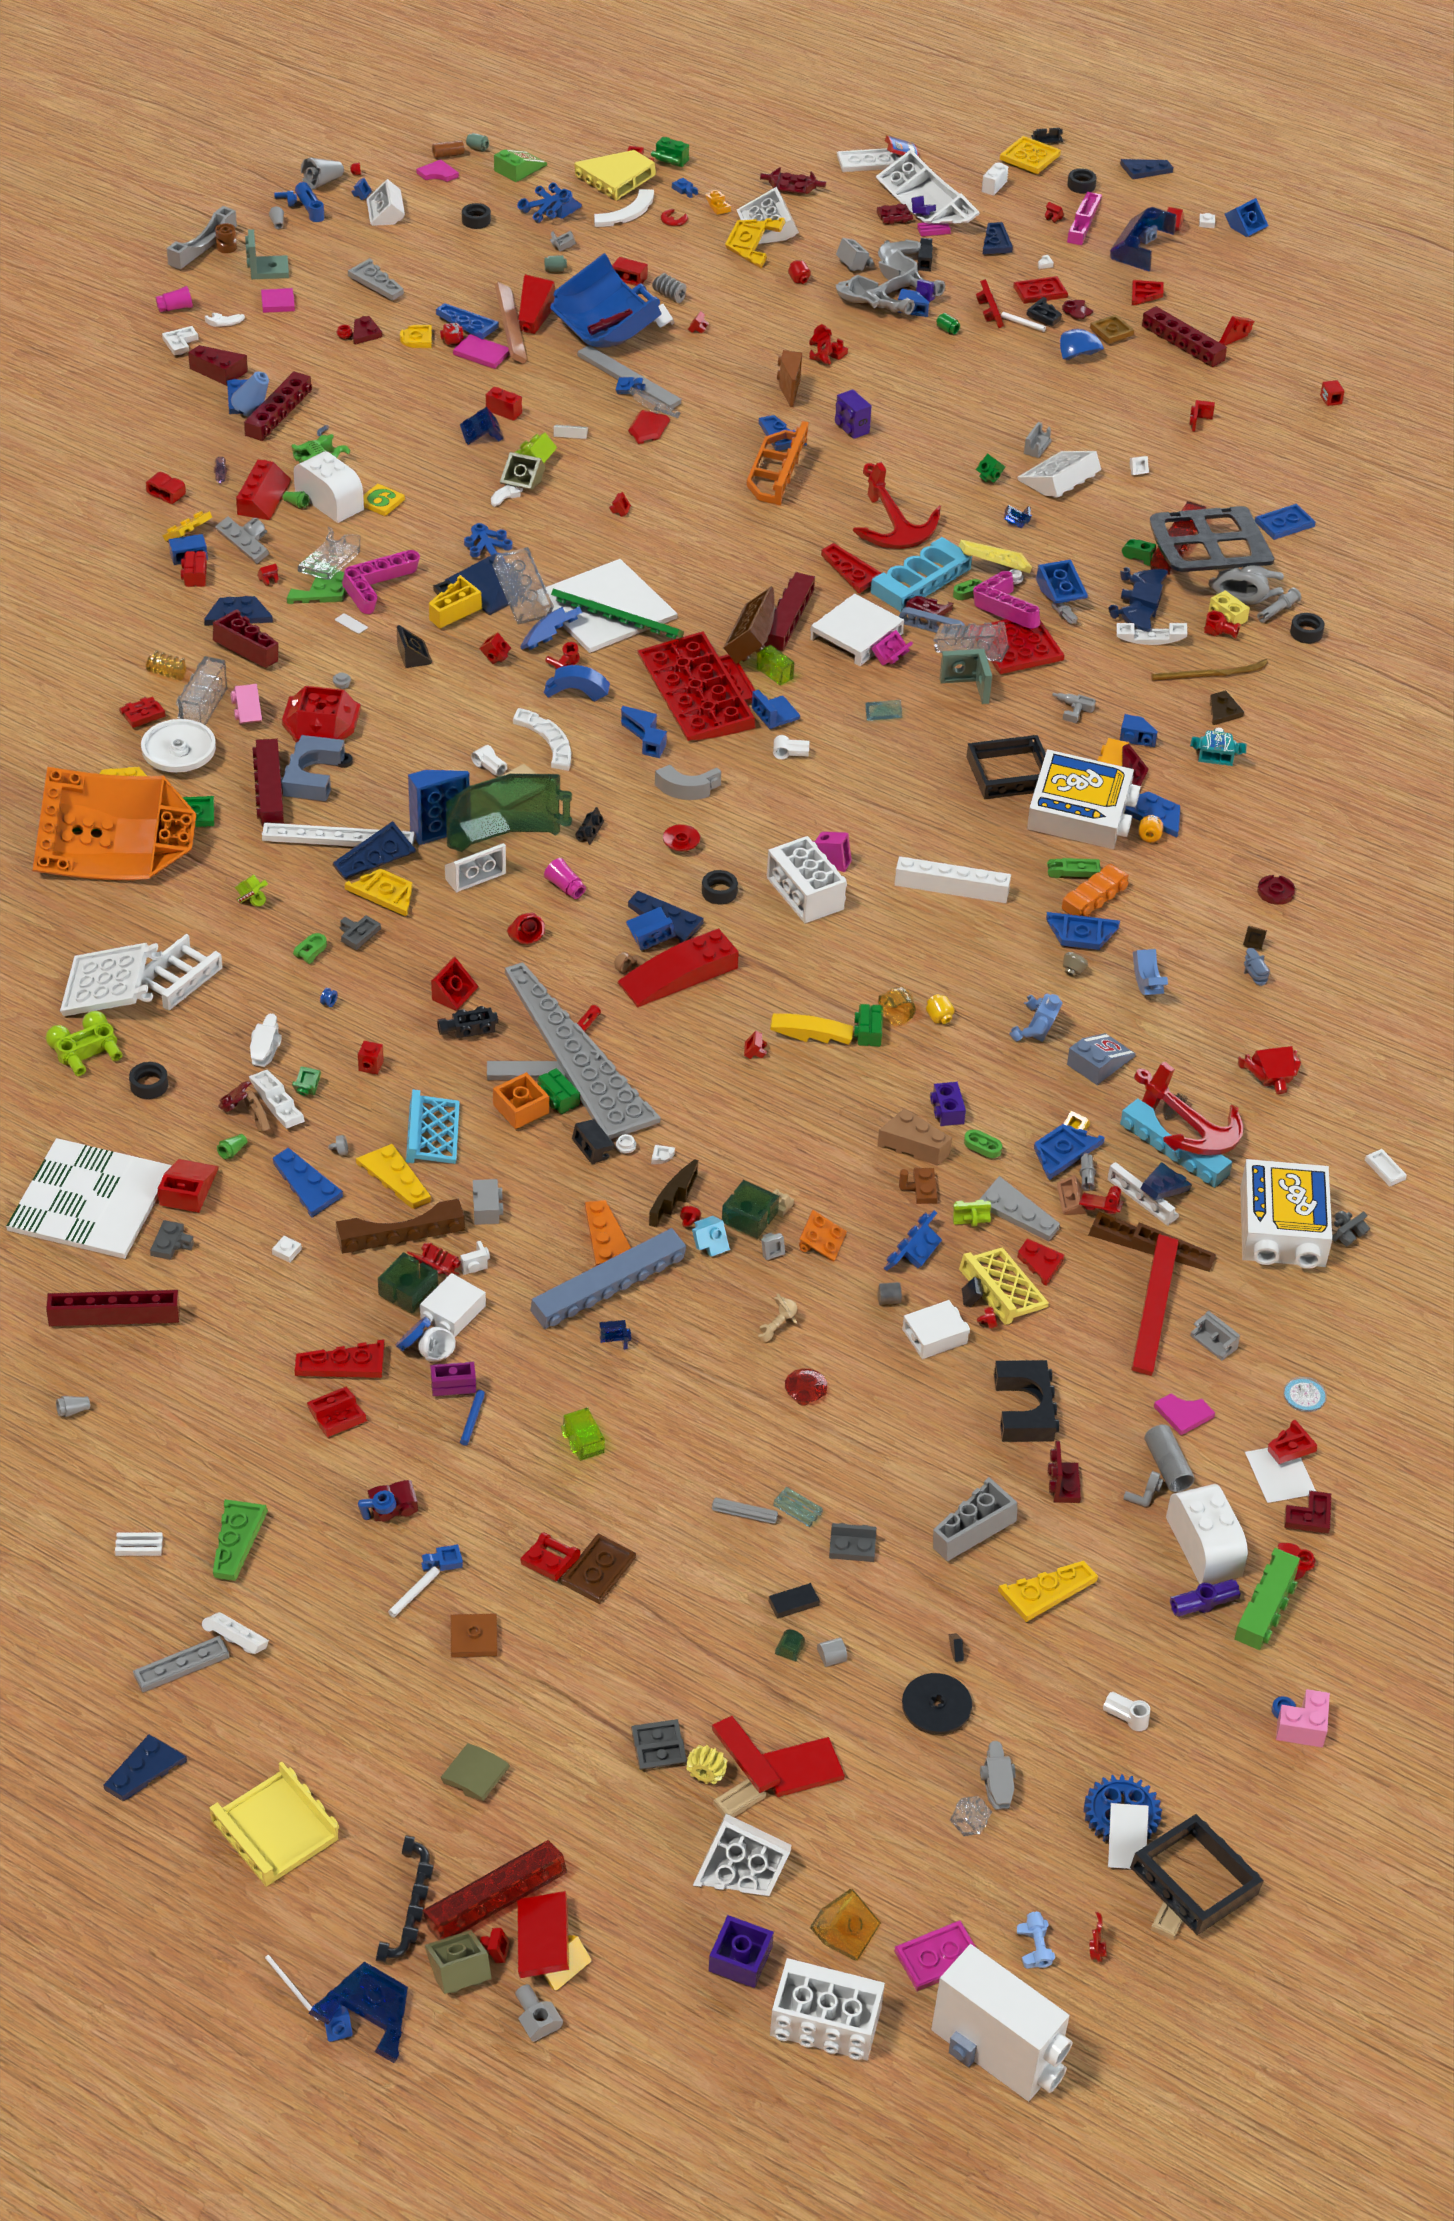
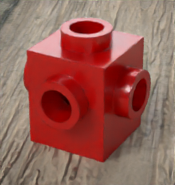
M497 632L488 637L479 649L494 664L498 661L500 663L508 657L507 653L511 650V647Z

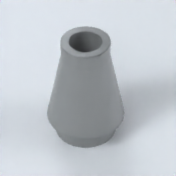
M272 207L269 217L276 229H282L284 211L280 207Z
M61 1396V1398L56 1399L58 1416L66 1418L90 1409L89 1397Z

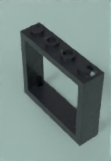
M1038 735L968 743L966 758L984 800L1034 793L1040 774L987 780L978 759L1032 753L1041 772L1046 753Z
M1197 1814L1137 1851L1130 1866L1196 1935H1199L1256 1897L1264 1881L1258 1872L1254 1871ZM1189 1834H1192L1243 1885L1206 1911L1152 1859Z

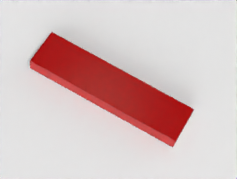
M733 1716L712 1724V1731L759 1793L780 1784L778 1775Z

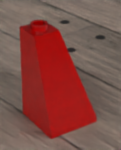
M524 275L518 319L520 331L535 334L552 312L550 307L555 299L554 281Z

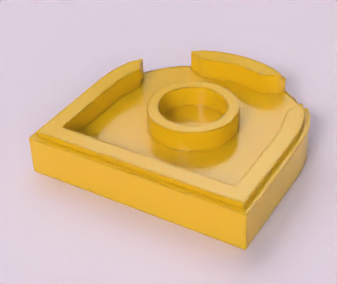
M410 325L407 329H402L400 331V342L410 348H432V325Z

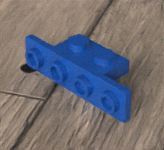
M935 1210L929 1214L925 1212L917 1220L919 1222L918 1226L915 1225L908 1231L907 1235L909 1237L907 1239L904 1238L897 1245L898 1251H894L886 1259L888 1261L884 1267L886 1271L895 1266L903 1256L917 1269L924 1264L942 1241L928 1226L937 1214Z

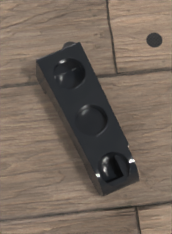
M921 238L920 240L921 248L918 254V271H931L933 238Z

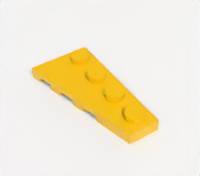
M393 1144L356 1158V1164L359 1167H364L368 1170L369 1175L373 1178H378L385 1188L393 1190L395 1196L410 1208L415 1209L431 1202L430 1194Z
M1080 1561L1057 1568V1571L1052 1573L1043 1572L1037 1574V1577L1026 1580L1023 1578L1016 1580L1015 1584L1008 1586L1007 1584L999 1585L998 1592L1027 1622L1095 1583L1098 1575L1085 1561Z

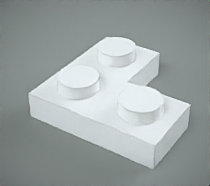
M193 326L162 333L163 341L174 356L189 352L187 343L199 340L198 333Z

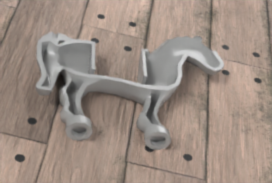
M907 239L890 243L888 240L884 241V244L878 250V255L881 259L879 268L889 281L878 286V282L856 275L850 280L839 282L838 285L836 284L838 295L849 302L870 303L874 309L876 307L887 308L891 312L901 311L909 315L914 309V300L909 298L895 300L889 298L887 294L903 287L913 286L916 288L917 281L919 279L924 280L918 274L917 262L904 255L918 253L921 243ZM940 280L930 281L934 282L933 295L941 296L945 291V282Z

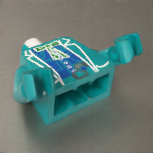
M1215 728L1214 731H1206L1205 736L1200 738L1192 737L1190 747H1193L1196 751L1200 750L1198 762L1233 766L1234 755L1246 754L1247 744L1237 743L1233 740L1231 733L1224 732L1222 728Z

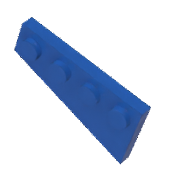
M290 1148L273 1157V1164L284 1180L288 1181L291 1190L297 1194L299 1201L303 1207L307 1208L311 1218L343 1197L341 1189Z

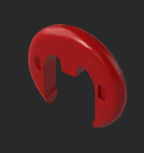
M675 209L666 210L661 214V221L669 226H680L688 220L687 214H684V216L677 220H674L672 216L669 217L674 213Z

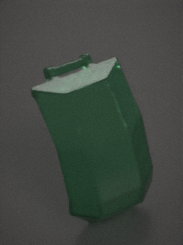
M507 774L468 786L446 802L447 847L463 852L472 844L509 832H549L556 836L560 832V824L566 827L572 824V817L570 816L572 793L560 790L559 774ZM559 800L563 801V815L559 813Z

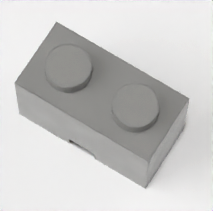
M498 1179L473 1180L474 1225L499 1224V1215H503V1203H499V1200H503L502 1187H498Z

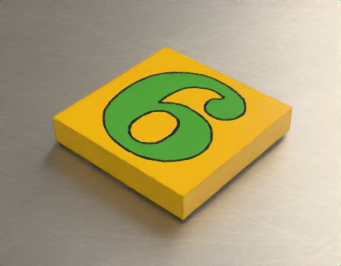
M376 484L363 495L364 508L386 516L405 501V495L383 485Z

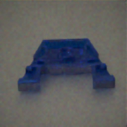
M364 1961L342 1980L337 1987L313 2005L308 2014L328 2025L339 2005L348 2008L384 2029L385 2032L374 2052L395 2063L399 2056V2040L402 2035L401 2025L405 2012L408 1986Z

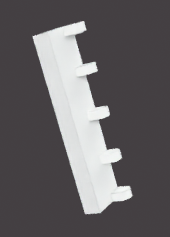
M1116 1162L1110 1165L1107 1180L1118 1186L1121 1191L1168 1226L1179 1217V1214L1175 1212L1176 1208L1163 1198L1154 1200L1140 1188L1143 1183Z

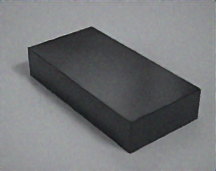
M811 1583L770 1595L768 1600L777 1619L817 1607L820 1603Z

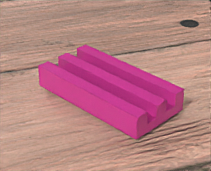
M948 223L917 224V229L921 236L951 233Z

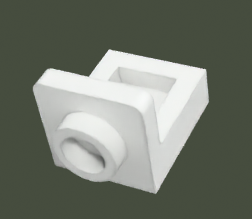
M481 1241L476 1242V1251L460 1255L463 1275L488 1269L487 1260L490 1259L488 1248L483 1247Z

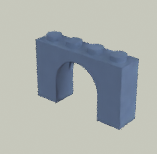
M301 735L299 742L295 744L294 754L290 756L289 766L287 765L285 768V775L281 777L283 796L327 801L331 791L330 775L308 773L303 771V769L313 764L337 766L341 764L345 753L344 740Z

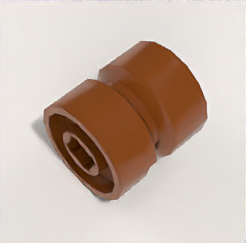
M228 223L216 226L217 250L221 253L234 252L237 249L235 226Z

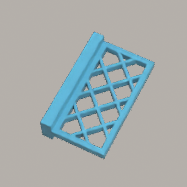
M413 1089L409 1105L406 1162L414 1163L415 1159L456 1164L460 1101L421 1096V1090ZM423 1103L431 1104L434 1107L428 1110ZM445 1106L455 1107L450 1113L444 1109ZM439 1111L444 1116L438 1119L433 1113ZM429 1117L433 1122L427 1125L422 1119ZM448 1119L453 1125L447 1127L442 1122ZM437 1125L443 1130L438 1134L432 1129ZM427 1131L432 1137L426 1139L421 1134ZM448 1134L452 1140L446 1142L442 1137ZM437 1140L442 1146L435 1148L431 1143ZM426 1146L431 1152H420V1149ZM447 1149L452 1156L443 1155L441 1151Z

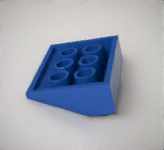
M422 770L408 775L410 832H414V838L418 845L471 830L470 779L468 771Z

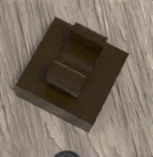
M1248 926L1243 945L1262 950L1267 930Z

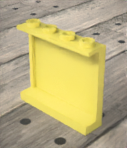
M283 1762L279 1763L280 1772L222 1808L217 1802L209 1807L213 1824L266 1887L339 1840V1825L336 1819L326 1814L322 1803L319 1800H314L307 1785L301 1784L297 1780L294 1770L291 1767L287 1768Z

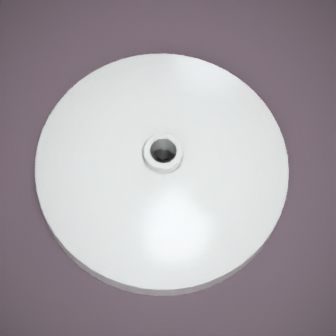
M173 719L151 727L142 738L141 750L145 761L156 769L166 772H187L197 769L211 760L216 750V742L213 732L204 724L188 719Z

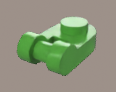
M320 933L308 936L295 947L293 955L298 958L302 957L308 964L313 963L315 957L327 947L326 937Z

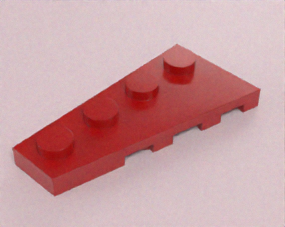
M385 1339L377 1340V1343L369 1345L366 1342L358 1343L357 1347L351 1348L340 1346L336 1347L333 1351L327 1352L322 1349L297 1353L294 1369L295 1376L382 1378Z

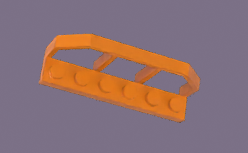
M802 421L800 427H797L796 432L783 430L764 438L747 478V487L757 500L781 506L782 496L787 484H790L795 464L798 465L804 443H807L809 422ZM783 439L792 440L791 448H788L787 453L766 449L768 444ZM762 456L783 461L782 470L774 472L758 468ZM754 476L775 480L773 485L775 495L760 492L752 481Z

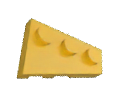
M199 511L193 514L194 518L191 520L186 518L180 521V526L174 525L166 529L167 533L162 535L164 540L168 541V539L182 537L186 532L193 530L194 527L212 518L210 511L205 513Z

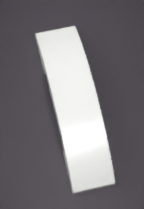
M1117 623V637L1136 644H1168L1187 637V623H1169V629H1151L1150 632L1134 629V623Z

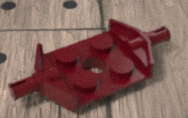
M779 167L771 174H760V180H769L773 188L777 187L778 190L808 194L813 189H816V187L826 188V181L816 180L812 171L810 176L803 174L795 175L788 172L781 173V167Z

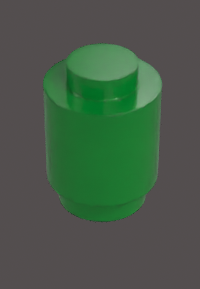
M947 313L940 314L936 320L937 327L948 334L955 335L960 329L958 320Z

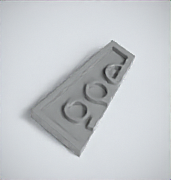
M1000 1176L979 1199L991 1202V1213L1048 1242L1059 1230V1222Z

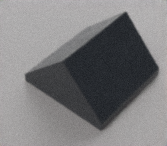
M398 625L397 647L405 668L430 665L432 660L424 640Z

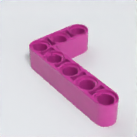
M407 550L349 566L344 571L342 585L359 610L364 614H371L375 610L377 595L370 585L416 572L420 555L415 550Z
M1002 571L973 588L974 605L1027 628L1040 626L1039 607L1009 595L1014 590L1012 572Z

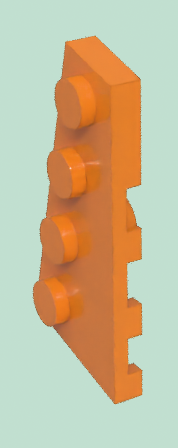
M606 1200L585 1202V1212L595 1266L631 1249Z

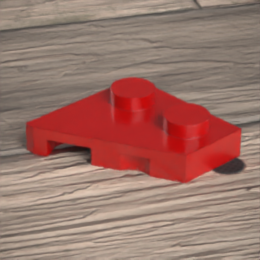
M1232 316L1219 343L1226 346L1248 336L1255 321L1250 318Z

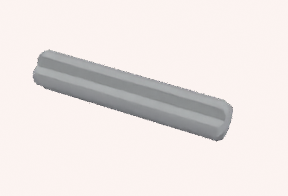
M717 1497L714 1498L712 1503L714 1511L772 1524L776 1523L778 1512L775 1510Z

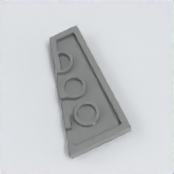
M370 258L348 270L349 277L392 301L404 294V289L393 279H389L386 272L383 273L380 267L374 265L373 260Z

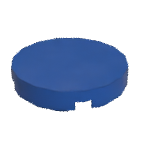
M426 1316L422 1318L395 1346L403 1352L406 1347L413 1344L423 1334V1329L425 1327L428 1328L431 1325V1321Z

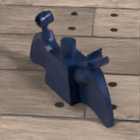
M1124 567V571H1120L1121 579L1124 581L1130 579L1134 587L1133 590L1122 589L1121 599L1129 600L1130 604L1127 607H1121L1119 610L1117 605H1110L1108 607L1110 616L1116 619L1121 615L1127 623H1134V627L1150 632V618L1156 616L1162 595L1163 584L1161 583L1167 577L1168 571L1152 569L1139 571L1131 575L1130 568Z

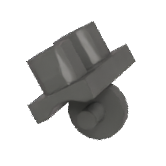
M1363 1211L1351 1220L1352 1214L1350 1212H1337L1334 1225L1336 1227L1340 1226V1228L1337 1230V1233L1332 1235V1240L1335 1242L1339 1239L1347 1247L1357 1239L1351 1230H1354L1359 1237L1365 1235L1370 1230L1364 1221L1367 1214Z

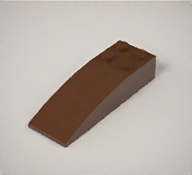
M772 586L745 604L723 647L736 664L740 661L745 662L751 657L753 652L758 653L765 647L764 643L768 640L767 637L771 631L774 618L775 600L774 588Z

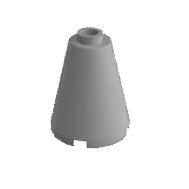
M310 157L304 159L301 164V173L304 175L302 180L311 189H316L341 177L344 172V166L339 161Z

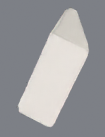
M554 425V437L587 438L588 427Z

